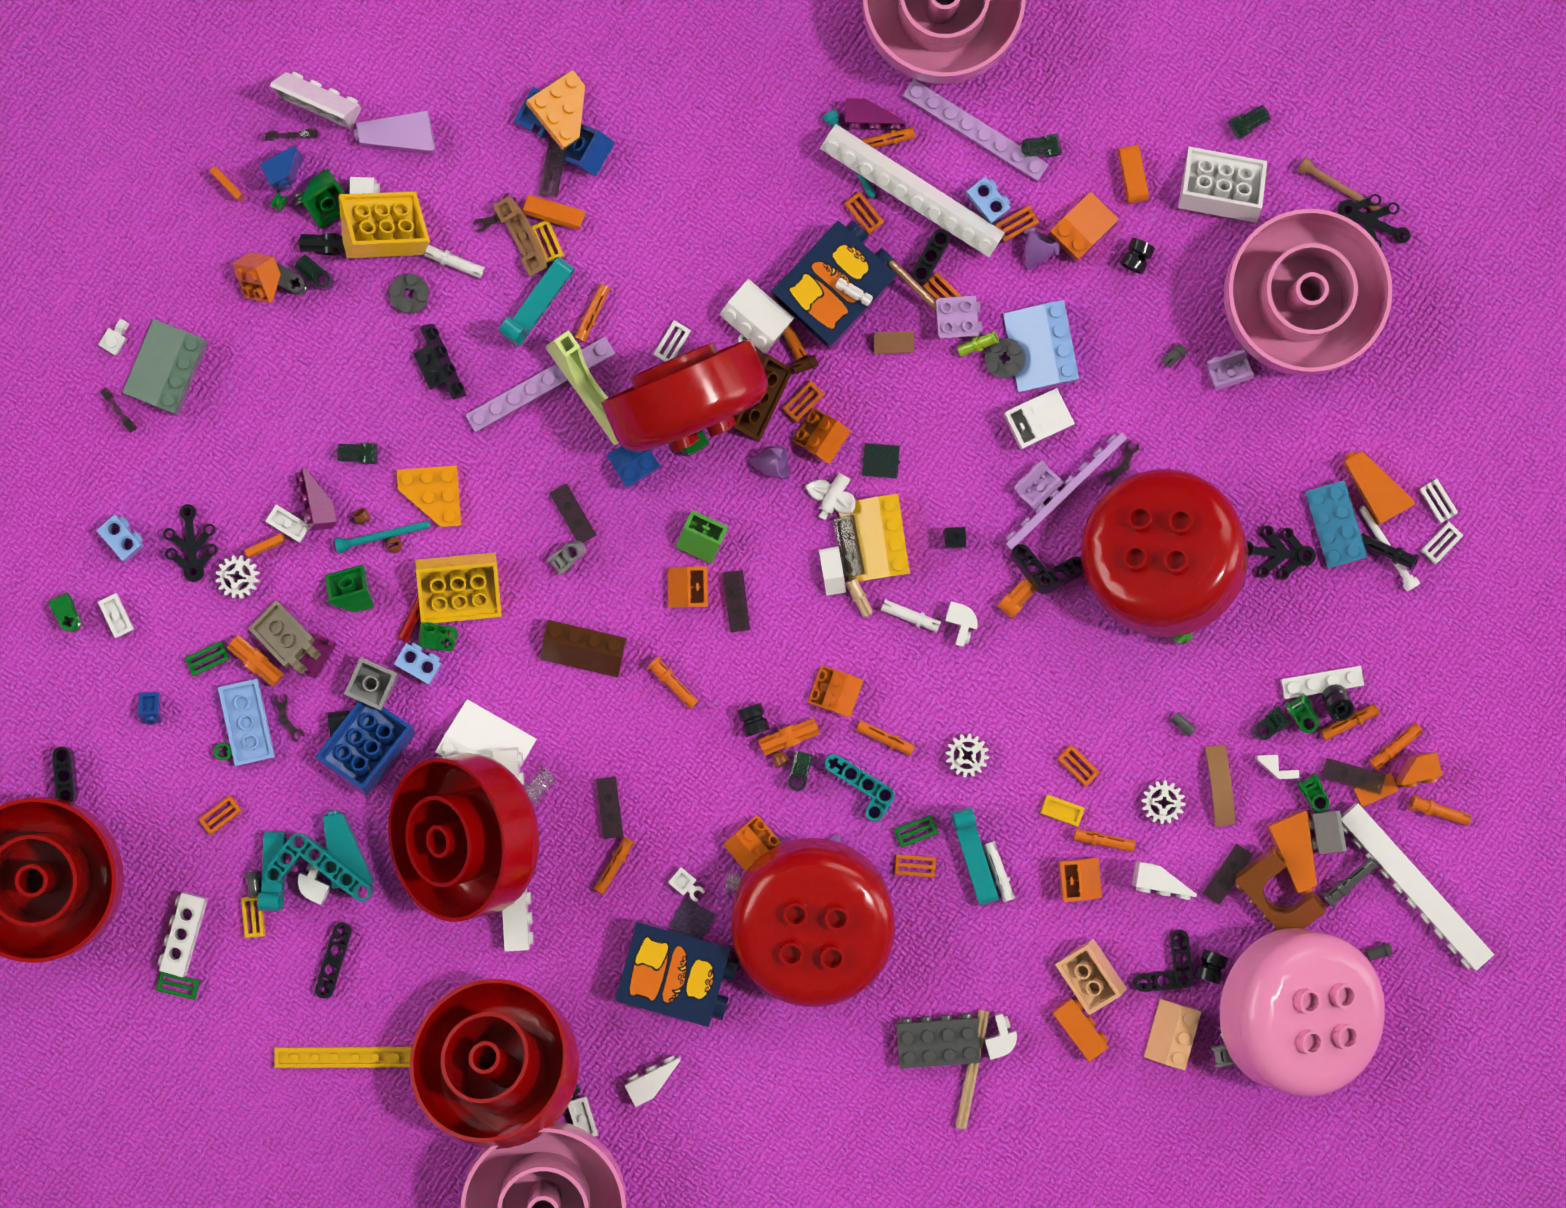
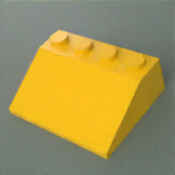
M416 192L339 194L342 239L347 258L425 254L430 240Z
M898 494L856 500L855 509L852 513H839L849 580L857 577L858 582L910 574Z
M496 552L415 560L421 624L424 622L442 623L502 617Z

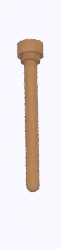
M1304 157L1297 168V171L1303 175L1306 173L1307 175L1315 176L1356 202L1367 199L1315 168L1312 160ZM1370 205L1366 208L1370 209L1371 211H1375L1381 209L1382 207L1379 205Z
M891 260L888 266L937 312L936 300L904 269Z

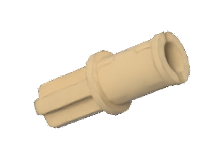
M857 577L845 582L853 598L852 601L856 602L862 616L867 617L871 615L872 609L865 597L867 594L863 592Z

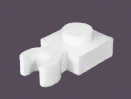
M682 867L668 882L682 895L688 891L691 899L695 902L698 899L694 896V892L696 890L701 891L703 894L705 892L702 887L693 885L696 879Z

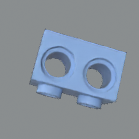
M985 176L966 192V196L986 221L993 224L1010 210V201L1004 194L1000 195L996 190L998 187L992 179L988 180ZM984 187L988 190L989 194L982 197L978 194V189ZM998 203L1001 206V211L993 212L990 205Z
M114 515L96 531L119 558L127 562L144 547L142 544L143 538L136 531L132 532L128 527L130 523L125 517ZM118 524L120 531L118 534L113 535L111 528L113 525ZM128 539H131L133 542V547L130 550H126L124 547V543Z
M414 642L411 645L406 643L394 665L431 685L443 665L439 662L440 657L431 652L429 655L423 653V648ZM411 651L416 655L413 663H409L406 660V654ZM426 662L433 664V670L430 673H426L423 670V665Z

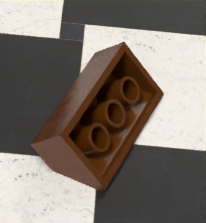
M757 351L768 378L767 393L762 401L734 416L737 424L732 426V429L760 442L794 369L769 354Z
M548 620L540 659L619 678L628 638Z

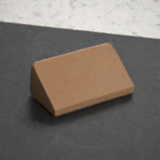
M914 331L875 332L873 334L874 354L914 353Z

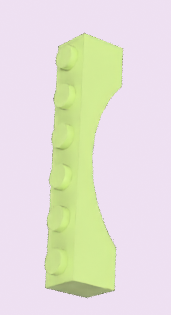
M568 330L547 344L545 348L611 442L616 445L619 442L601 405V402L607 399L608 396L592 377L584 361L579 344Z

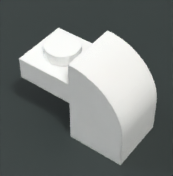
M950 602L945 622L960 626L955 645L964 647L965 643H969L971 632H968V629L977 630V618L969 607Z
M309 863L306 869L309 873H299L298 886L301 893L307 899L322 905L332 885L317 879L320 871Z
M1002 1012L994 1014L999 1034L984 1038L990 1060L1007 1055L1016 1045L1017 1032L1016 1030H1007V1028H1011L1008 1016L1004 1017Z

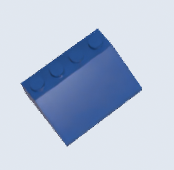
M359 701L315 758L349 786L367 797L416 734L410 724L385 707L379 710Z

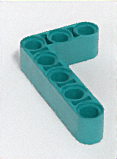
M558 257L513 319L507 317L498 329L500 335L517 348L520 347L572 276L575 268Z
M968 806L950 812L979 906L999 901L976 828L977 822L972 807Z
M306 833L293 834L264 872L267 882L271 884L281 882L302 857L356 900L366 901L374 894V888L369 882ZM298 836L304 839V845L301 848L295 843ZM313 849H317L320 852L318 860L313 859L311 856ZM286 852L292 857L289 864L283 861V855ZM330 861L336 864L334 872H330L327 869V864ZM273 868L279 871V878L277 880L273 879L270 875ZM345 874H349L352 877L350 885L343 882ZM361 886L366 887L368 890L366 897H362L359 894Z

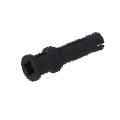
M1364 533L1361 534L1365 548L1392 559L1391 561L1394 564H1401L1409 568V571L1414 570L1419 559L1418 554L1413 555L1404 551L1402 547L1395 548Z

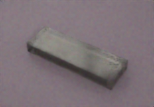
M552 136L549 139L538 195L543 197L558 196L567 148L562 150Z
M567 483L549 493L577 541L585 543L597 536Z
M854 515L833 519L844 578L865 574Z
M743 570L724 572L723 578L730 633L750 630Z
M1327 758L1321 778L1380 795L1386 774Z
M616 776L596 779L603 839L623 837Z
M1236 843L1202 894L1220 905L1236 882V874L1246 867L1253 854Z

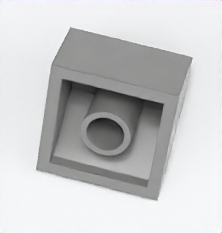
M360 657L344 694L382 710L400 674Z
M1329 810L1310 813V818H1308L1309 827L1313 831L1314 837L1311 838L1312 849L1316 850L1317 854L1347 851L1340 811Z

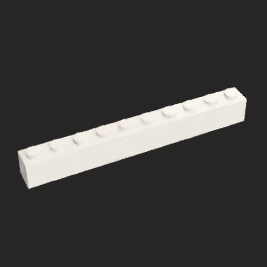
M837 124L832 128L820 147L821 150L987 257H990L1005 233Z
M519 747L494 748L493 759L504 765L524 785V773H520V765H523V753H519ZM527 888L514 904L502 910L505 951L529 950L530 944H534L533 932H530L529 924L533 923L532 912H528V905L531 904V892H527Z
M1354 803L1341 815L1344 833L1347 834L1349 832L1354 837L1352 839L1353 843L1359 849L1363 847L1367 852L1365 856L1367 858L1371 857L1381 867L1380 873L1386 879L1390 877L1394 882L1392 886L1400 894L1404 893L1408 897L1407 903L1413 909L1417 907L1422 913L1420 917L1426 924L1431 923L1435 927L1434 933L1441 940L1444 938L1449 943L1447 947L1453 954L1458 953L1462 957L1461 963L1468 970L1471 968L1477 971L1494 955L1358 803Z

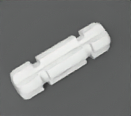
M839 278L835 284L837 289L845 291V294L857 301L860 300L866 306L870 305L873 299L870 294L863 293V290L851 283L848 284L843 278Z

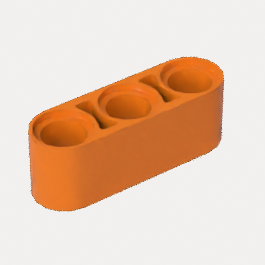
M1139 145L1119 147L1118 156L1128 204L1149 201Z

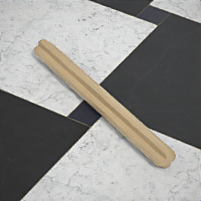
M979 1010L977 1015L980 1058L989 1018V1012L986 1010ZM979 1063L967 1065L956 1120V1128L958 1129L967 1128Z

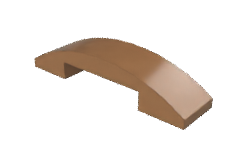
M508 196L494 204L493 208L501 223H506L523 255L521 261L529 276L531 277L547 268L539 240L516 202Z
M1225 744L1205 747V755L1209 770L1214 826L1235 825L1233 791Z

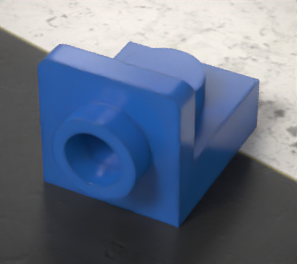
M159 692L139 693L138 716L143 724L154 725L162 722L160 715L161 695Z

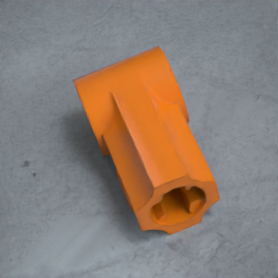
M1023 578L1012 592L1008 593L1000 601L997 607L1013 619L1036 589L1027 579Z

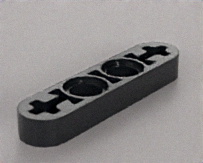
M340 922L333 928L315 987V992L320 998H329L335 991L352 935V927L347 922ZM343 926L348 931V934H344L342 940L346 941L345 944L340 941H334V938L339 939L340 932L337 930ZM332 946H341L342 954L334 956L331 952ZM328 964H333L336 967V973L332 976L328 975L325 971ZM322 977L334 979L333 983L331 981L328 982L327 988L330 989V992H326L325 995L322 994L320 986H324L326 980H322Z

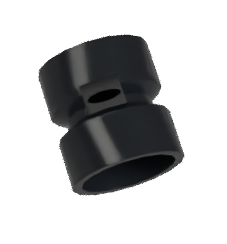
M1133 237L1127 247L1129 252L1124 253L1120 264L1130 271L1143 274L1148 265L1146 260L1151 259L1155 247Z
M1334 684L1328 686L1323 691L1322 701L1330 717L1335 721H1343L1350 718L1354 712V705L1345 687Z
M761 703L737 711L740 721L744 722L742 728L746 737L770 729L767 719L762 717L765 712Z
M1204 949L1200 958L1202 964L1198 965L1195 976L1220 984L1223 976L1221 970L1226 968L1229 958Z

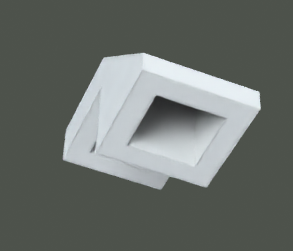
M839 546L820 549L819 555L826 596L845 593L846 587Z
M1255 755V760L1276 779L1299 778V770L1279 771L1278 755Z

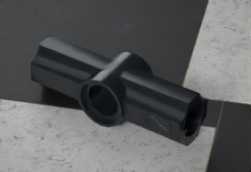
M340 234L300 235V252H316L323 255L346 254Z

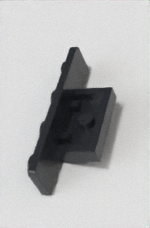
M433 323L421 326L420 329L428 346L415 352L414 356L429 389H435L445 383L453 400L465 397L464 386L460 382L456 368L448 356V351L443 345L438 329Z

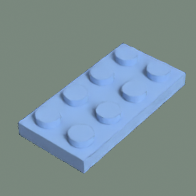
M253 679L218 687L235 766L274 758L275 752L259 680Z

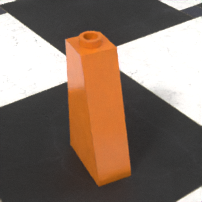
M1354 450L1345 456V461L1341 462L1377 525L1416 504L1363 451L1356 453Z
M1302 810L1266 827L1276 849L1286 859L1285 870L1295 893L1305 895L1314 891L1313 887L1317 886L1308 814L1306 810Z

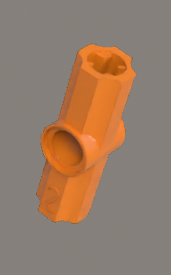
M237 635L227 647L243 661V664L250 671L258 674L272 687L278 684L285 675L269 661V658L262 651L254 648L240 635Z
M812 718L800 724H793L780 729L777 733L765 736L758 741L765 756L780 749H787L800 744L801 741L821 733L815 718Z

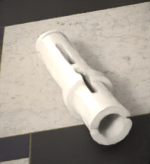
M428 245L424 257L436 260L443 266H451L479 279L483 275L484 266L455 256L448 250L443 251Z
M885 599L881 608L883 612L914 623L918 628L921 626L937 633L941 621L926 616L924 612L918 613Z
M995 841L982 845L996 881L994 882L995 886H998L1003 903L1015 899L1009 883L1011 880L1006 875Z

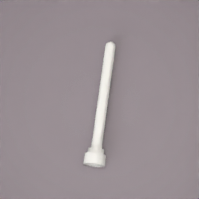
M1361 506L1359 512L1377 540L1390 545L1365 506ZM1398 563L1394 564L1403 578L1402 582L1404 584L1402 586L1406 592L1420 584L1417 577L1414 578L1413 575H1410L1405 566Z

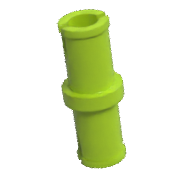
M992 331L981 337H973V340L958 345L957 349L960 356L964 357L975 351L981 352L984 348L999 343V338L996 332Z

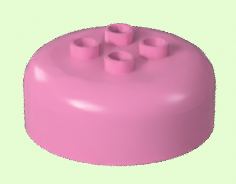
M862 0V9L868 35L877 51L890 65L901 73L920 81L949 84L972 79L986 72L1001 60L1012 46L1018 34L1025 11L1026 0Z
M1301 209L1286 212L1266 221L1258 227L1235 253L1229 265L1224 285V304L1227 319L1234 335L1243 348L1267 367L1286 374L1301 376L1331 372L1348 364L1364 353L1384 328L1392 302V279L1389 266L1381 248L1373 237L1351 219L1320 209Z
M1303 928L1277 930L1251 944L1232 967L1223 988L1220 1004V1025L1223 1040L1228 1053L1237 1067L1251 1080L1260 1085L1290 1095L1305 1097L1329 1094L1352 1082L1366 1068L1374 1056L1382 1036L1385 1019V1002L1382 986L1374 967L1365 955L1339 937Z
M557 1121L550 1127L543 1128L539 1132L545 1133L525 1144L496 1149L498 1146L483 1148L470 1167L461 1198V1208H626V1190L623 1176L609 1150L597 1138L585 1130ZM527 1123L511 1127L498 1136L513 1132Z

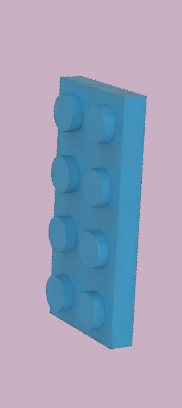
M1345 480L1306 491V497L1328 569L1367 558V552Z

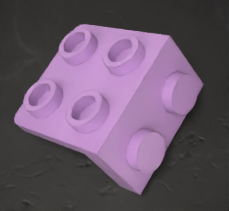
M976 296L938 298L936 300L938 336L941 339L958 337L973 339V337H978L979 333H982L981 321H978L977 313H980V301H976Z

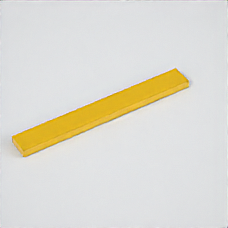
M412 1046L275 1047L274 1068L410 1067Z

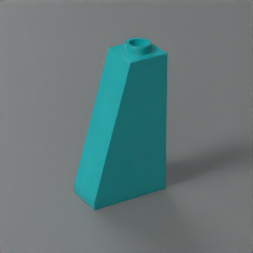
M340 810L329 811L328 816H323L327 850L370 884L374 883L373 874L346 814H340ZM332 861L329 862L330 872L336 870V864ZM345 874L343 882L350 885L352 877L349 874ZM331 880L332 889L341 888Z

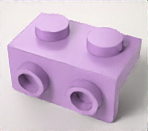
M1245 349L1235 350L1230 354L1221 357L1216 356L1207 361V371L1215 390L1254 378Z
M1040 461L1024 478L1017 482L1014 490L1020 498L1035 510L1063 484V481L1048 468L1044 461Z

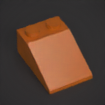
M1090 192L1050 230L1048 235L1078 262L1119 219Z

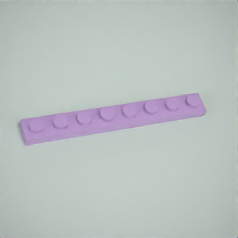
M915 79L912 80L903 95V98L1036 182L1039 181L1049 165Z
M606 336L581 350L588 369L616 355ZM555 364L467 413L466 417L476 433L566 383L568 379L559 366Z
M1115 433L1106 442L1109 445L1104 450L1100 447L1092 455L1094 459L1090 463L1086 461L1078 468L1080 473L1075 478L1071 475L1063 483L1065 487L1061 491L1055 490L1049 496L1051 501L1047 505L1042 503L1035 510L1037 514L1032 519L1027 517L1020 524L1022 529L1018 533L1013 531L1006 538L1008 542L1005 546L1011 551L1113 453L1127 437L1123 433L1119 435Z

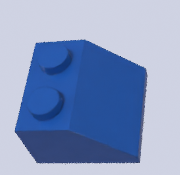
M581 124L579 139L564 150L561 149L557 157L575 168L596 177L605 159L611 152L615 141L601 131Z
M295 145L259 164L268 182L276 192L288 190L291 188V184L295 182L303 156Z
M620 446L607 454L608 459L627 489L661 469L651 450L637 453L628 451Z

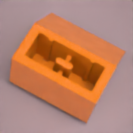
M249 252L232 263L235 270L234 274L240 282L242 294L246 299L266 303L273 301L281 275L274 256Z
M812 408L792 439V442L830 465L851 431L838 420Z
M707 566L668 568V608H709Z
M821 665L807 703L850 718L864 680Z
M1437 752L1410 756L1395 780L1396 785H1402V788H1411L1418 786L1417 782L1420 781L1426 784L1437 782V777L1443 776Z
M756 815L729 838L723 846L741 867L747 871L760 856L782 843L763 820Z
M1098 857L1058 861L1062 902L1102 898Z

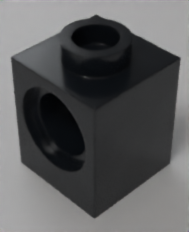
M965 527L944 529L945 549L966 548Z

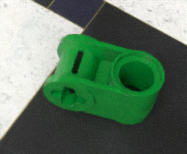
M66 592L49 600L50 608L56 616L60 627L69 632L79 630L81 619L70 594ZM69 618L74 620L73 622H71L72 626L67 625V623H69Z
M424 622L420 625L418 644L426 649L451 651L455 647L458 631L453 626Z
M1304 693L1300 694V697L1293 702L1285 704L1288 712L1303 732L1313 733L1320 726V717ZM1307 718L1312 719L1315 726L1308 727L1305 720Z
M1312 773L1311 777L1302 782H1296L1313 811L1323 812L1329 808V798L1316 773ZM1318 797L1324 800V806L1321 809H1318L1314 804Z

